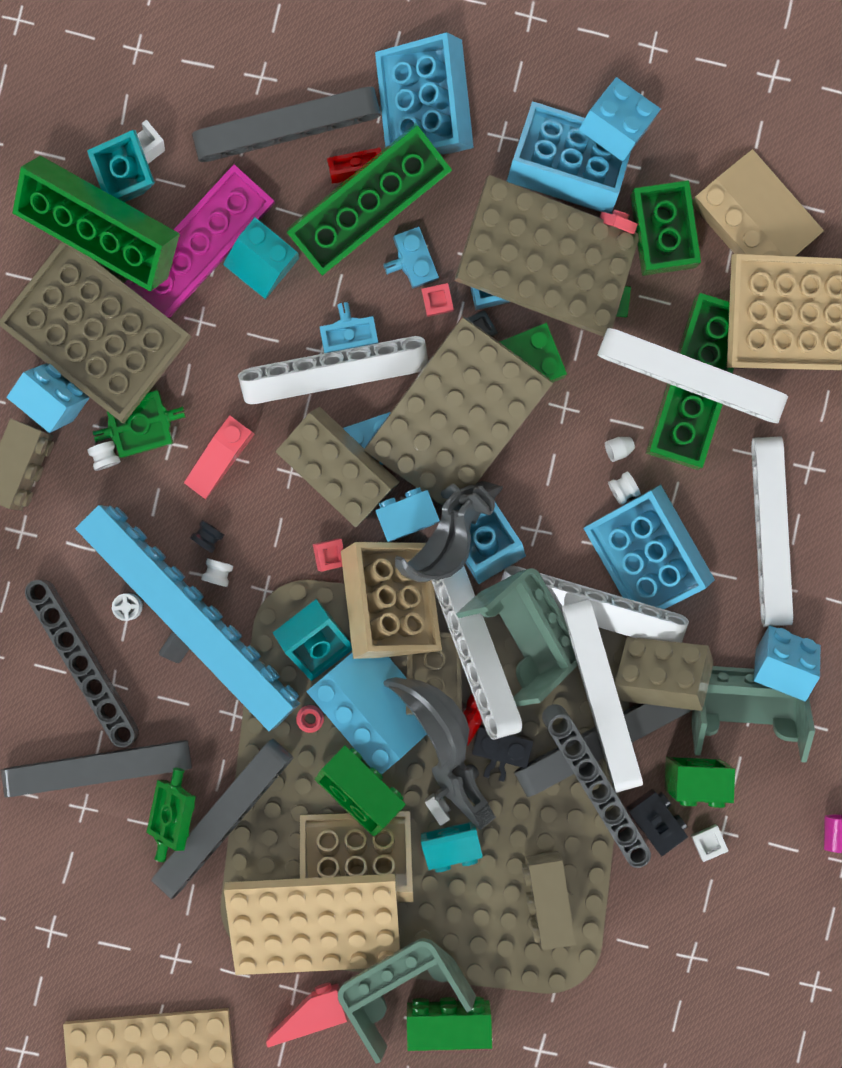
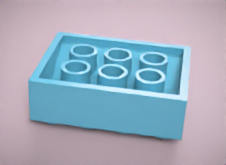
M446 32L375 52L385 148L415 123L440 155L474 148L462 39Z
M532 101L507 182L611 214L620 192L630 154L624 161H621L579 131L585 119L584 117Z
M661 485L583 528L623 598L666 609L706 589L715 581Z
M350 653L306 692L362 756L370 768L373 767L382 775L427 734L414 715H406V704L391 689L384 686L383 682L389 678L407 679L390 657L353 659V653Z

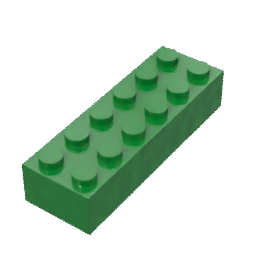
M415 123L288 227L287 234L323 276L450 173L452 169Z
M41 155L21 166L12 211L14 215L150 292L168 279L180 233Z
M699 293L694 298L677 353L733 374L734 368H727L730 302ZM667 383L645 454L696 470L702 469L723 404Z

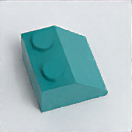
M131 130L87 150L101 190L117 199L127 202L145 194L155 184L136 130Z
M255 217L237 238L223 265L266 300L300 257L295 249Z
M317 599L272 632L286 655L311 681L352 651L350 640Z
M472 822L421 833V845L428 870L435 869L436 873L450 870L451 865L462 863V866H470L478 863V859L483 858L477 829Z

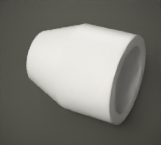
M616 437L605 442V449L610 460L615 462L627 457L635 449V445L631 437Z

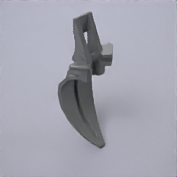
M480 481L475 485H469L464 488H458L455 484H451L442 490L441 496L447 499L442 507V518L436 530L420 552L409 562L402 557L396 556V569L404 577L417 582L448 578L462 569L469 557L471 523L476 524L481 513L486 515L493 513L495 508L494 499L501 492L503 486Z
M398 677L386 679L383 682L384 686L395 692L408 706L422 725L436 750L439 762L432 768V773L440 789L435 792V800L440 801L442 797L446 796L479 830L483 829L496 816H494L490 805L476 785L475 779L479 776L478 769L472 764L466 766L464 764L469 736V726L465 715L456 703L437 687L414 679ZM469 799L475 804L474 807L470 803Z

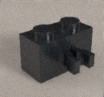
M480 725L471 751L473 755L491 759L484 770L483 776L489 778L490 771L495 768L496 762L499 761L498 769L500 770L498 780L504 782L506 763L527 769L534 741L532 738L518 734L493 740L489 737L485 726Z
M651 789L627 806L626 809L662 857L688 838L684 832L688 827L678 814L673 816L668 810L671 803L661 791L657 794Z

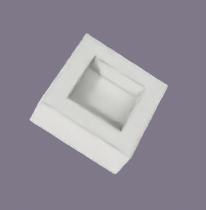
M433 793L425 798V804L440 826L450 820L447 812L451 809L443 797L440 801H436L435 794Z
M716 824L691 835L703 862L728 852V848Z

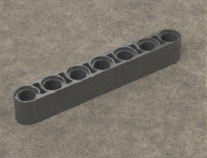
M363 87L194 131L192 137L198 161L209 162L374 120L381 116L374 87Z
M47 580L31 581L25 588V596L111 742L117 747L129 746L139 736L138 726L54 585ZM38 585H42L46 590V595L42 600L35 596V588ZM52 608L57 609L60 613V619L57 623L51 622L48 617ZM65 632H70L74 637V643L71 647L63 643L62 638ZM80 655L88 660L86 670H81L77 667L76 660ZM93 679H97L102 683V691L99 694L91 690L90 684ZM107 703H112L116 707L117 711L114 717H109L105 714L104 707ZM120 727H126L130 730L131 737L128 741H124L119 737L118 730Z
M638 703L623 711L631 742H634L691 710ZM595 726L582 733L581 736L596 761L604 758V754ZM576 740L569 741L566 744V747H570L573 744H575ZM556 747L528 762L527 769L519 767L514 771V774L526 796L531 797L573 775L574 772L559 747ZM589 762L582 763L579 768L586 767Z
M553 704L548 706L542 714L543 723L610 834L632 867L641 868L645 866L651 859V852L574 722L561 705ZM563 718L559 724L552 725L555 719ZM576 740L575 744H573L570 747H566V744L569 741ZM589 762L586 767L579 768L582 763ZM602 784L598 789L592 790L595 785ZM615 805L611 810L605 811L609 806ZM627 827L624 831L619 832L621 828ZM639 848L636 852L631 853L634 849Z
M274 738L267 742L192 830L186 841L185 850L175 851L151 881L171 900L175 898L294 757Z
M188 740L14 766L1 769L0 771L4 797H15L173 772V768L187 770L192 768Z

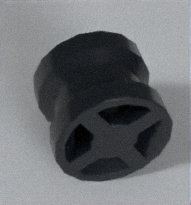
M202 520L199 523V530L193 533L190 539L213 553L216 549V542L222 540L225 534Z

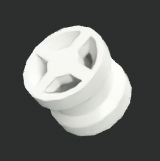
M113 441L104 442L87 449L89 456H92L94 459L93 468L95 471L109 468L121 462L119 456L114 453L115 444Z
M628 471L623 473L620 479H613L608 482L614 497L621 506L627 503L628 498H636L641 495L636 482Z
M207 558V571L202 575L201 580L228 587L229 580L227 577L229 572L233 570V565Z
M132 593L118 595L112 603L113 614L122 621L136 619L140 616L143 609L141 599Z

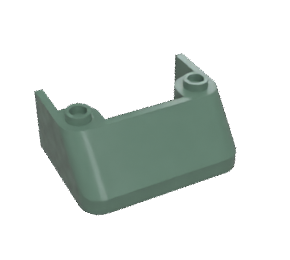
M533 568L519 571L484 589L456 613L458 618L479 613L487 618L494 617L498 613L502 617L524 657L516 668V676L522 687L513 697L517 707L541 703L578 666L564 616L540 573Z
M713 666L703 711L692 710L691 726L695 755H701L704 737L716 734L719 730L720 721L773 725L774 733L778 738L798 743L801 762H807L815 734L809 697L805 702L754 682V669Z
M422 938L416 940L345 981L338 991L340 1005L376 1064L381 1062L387 1049V1044L374 1024L381 1020L386 1013L387 1004L382 996L385 993L428 970L435 980L439 982L448 981L466 1012L471 1011L473 1008L476 994L456 961L430 939Z

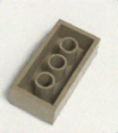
M321 407L309 412L276 450V453L354 527L359 526L399 483L388 470L373 456L364 451V448Z

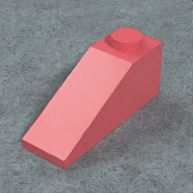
M229 415L208 444L184 484L204 499H207L255 434Z
M328 982L315 987V991L311 992L268 1035L267 1047L269 1048L346 1023L348 1016L338 1001L339 984L331 985Z

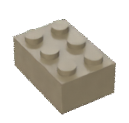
M10 418L0 442V506L20 511L24 507H28L33 497L31 489L34 481L38 482L43 473L44 467L41 465L44 457H48L53 449L54 441H52L54 435Z
M627 637L615 681V687L620 700L703 711L714 663L709 646Z
M554 851L525 856L527 864H522V872L526 887L530 886L531 891L526 892L530 915L535 914V919H530L534 941L540 942L542 950L576 945L563 860L559 852Z

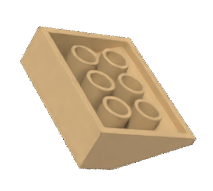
M753 149L717 177L692 200L696 211L734 254L796 256L824 232L820 225Z
M355 542L341 550L353 659L383 658L442 650L432 581L417 582L401 575L395 567L396 556L402 557L409 562L420 552L426 543Z
M400 811L375 837L349 813L300 815V879L395 874L397 902H413L410 811Z

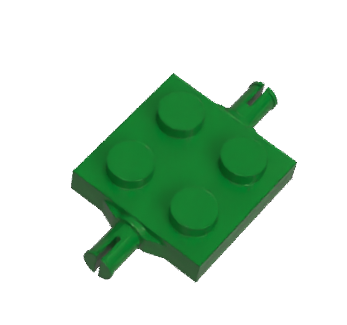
M153 391L147 393L125 423L120 422L107 411L109 418L108 427L93 431V436H96L94 440L98 442L111 438L116 444L119 458L172 445L174 442L170 431V421L186 418L185 410L181 406L167 411L163 405L160 391Z
M173 768L171 782L168 780H157L146 833L154 837L158 844L154 858L158 862H166L168 847L175 851H184L189 837V826L195 809L196 797L185 791L181 786L185 772L182 768Z

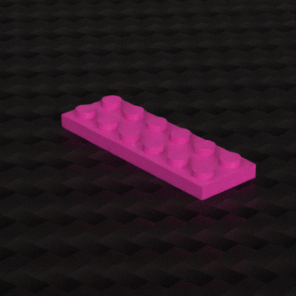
M234 164L174 229L180 235L168 279L151 292L129 279L124 284L166 317L170 318L224 260L237 238L255 217L260 220L275 204V201Z

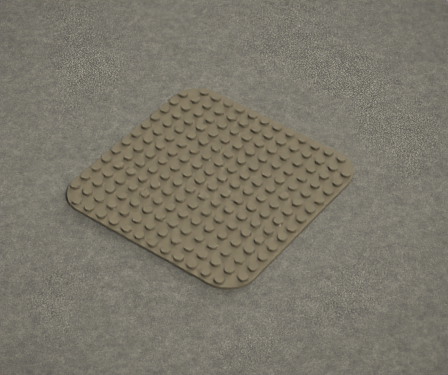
M299 580L285 584L273 591L264 600L254 620L251 646L260 654L259 661L265 667L270 665L280 675L278 680L284 687L289 685L299 695L297 700L301 704L271 731H268L245 706L243 707L235 780L272 738L294 758L228 836L221 896V917L229 937L230 932L224 895L225 882L300 879V815L348 813L314 779L344 745L348 749L354 747L324 712L322 727L313 733L302 731L297 724L296 717L299 710L306 705H315L320 708L306 691L352 653V651L311 681L286 655L272 633L317 599L351 642L345 584ZM435 594L439 631L450 632L439 600ZM498 613L496 616L489 618L483 616L514 697L522 689L516 676V668L524 657L500 614ZM599 628L615 683L626 638L623 634ZM407 655L390 657L407 677ZM462 666V701L467 706V700L472 694V690ZM578 666L541 703L517 707L522 721V730L516 734L532 738L534 741L528 762L558 747L542 720V714L548 706L553 704L561 705L567 711L580 734L595 727ZM619 697L622 711L629 709L630 702L621 701ZM307 714L305 720L307 723L312 724L316 718L313 714ZM563 718L555 719L552 725L559 724ZM428 735L424 736L401 759L382 774V781L389 788L394 787L402 794L404 798L402 801L406 805L401 811H410L413 902H397L400 950L418 939H430L454 958L469 985L545 994L559 993L577 986L592 972L601 954L614 838L577 777L573 774L540 793L527 797L514 774V771L519 768L518 766L505 764L506 777L504 782L498 780L500 770L498 769L499 761L496 762L495 768L490 771L489 778L483 776L484 770L491 759L472 754L474 735L469 745L466 746L464 764L465 766L472 764L478 769L479 776L475 779L476 785L487 800L496 818L481 830L476 827L483 858L478 859V863L470 866H462V863L451 865L450 870L436 873L435 869L428 870L421 845V833L471 821L450 799L444 796L443 798L451 809L447 812L450 820L440 826L425 804V798L433 793L435 794L440 787L432 773V768L439 762L436 750ZM603 758L597 761L613 788L606 761ZM363 759L362 762L370 769V766ZM602 784L595 785L592 790L598 789ZM469 799L470 803L474 807L475 804ZM615 805L609 806L605 811L611 810ZM558 851L563 860L576 945L542 950L540 942H535L532 934L530 919H535V914L530 915L526 892L531 891V888L525 885L522 864H527L525 856ZM348 969L344 971L363 972L366 969ZM428 970L413 977V979L437 981L430 975Z

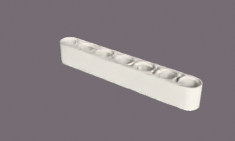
M607 328L597 354L599 357L772 423H779L788 396L782 392L612 328Z
M412 336L251 367L241 371L238 379L244 401L248 404H258L418 373L423 370L429 361L424 338Z
M781 436L758 437L752 439L751 451L761 622L763 627L769 625L787 626L793 623L784 444Z
M463 566L462 569L451 577L431 580L489 737L494 740L519 733L522 730L521 717L483 615L479 613L458 618L456 615L460 609L475 597L465 567Z
M509 566L504 569L502 580L526 569ZM540 573L562 615V606L589 599L599 628L633 638L680 643L683 641L689 621L681 614Z
M589 599L562 606L564 619L615 793L642 786L641 773L592 604Z

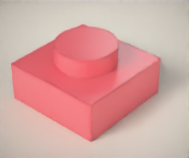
M614 210L613 214L601 212L600 218L604 220L603 223L616 227L631 234H634L638 224L628 220L629 214Z
M448 283L421 289L427 317L454 311Z
M337 538L313 544L318 571L323 572L343 567L341 550L344 549L342 539Z

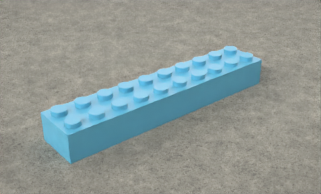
M98 505L75 529L268 731L276 728L301 704L297 700L299 697L297 692L289 685L286 687L282 685L278 680L280 675L270 665L265 667L259 661L260 654L251 645L246 647L239 640L242 637L241 634L233 626L227 627L220 620L223 617L222 614L214 606L208 607L202 601L204 598L202 593L196 587H189L183 581L185 576L175 566L169 567L165 563L164 559L166 556L156 546L152 548L145 542L147 536L138 527L132 528L126 522L128 517L120 508L116 507L114 509L112 506Z

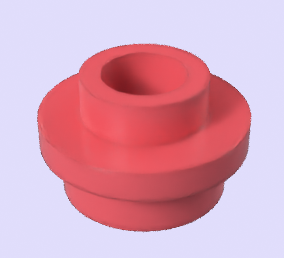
M306 705L299 710L296 721L302 731L313 733L322 727L324 714L317 706ZM307 714L315 716L316 720L314 723L306 722L305 717Z

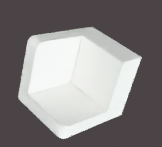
M145 120L142 122L143 130L137 135L149 164L165 151L164 140L150 123Z

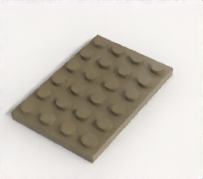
M488 175L454 281L604 337L607 328H613L639 240L638 233L631 234L616 227L606 225L601 218Z
M62 241L0 319V326L47 364H51L62 376L122 423H125L192 337L92 258Z
M462 316L368 442L364 451L415 487H420L422 492L428 490L430 497L443 506L447 499L442 498L441 491L451 484H455L458 488L475 485L545 395L553 381Z

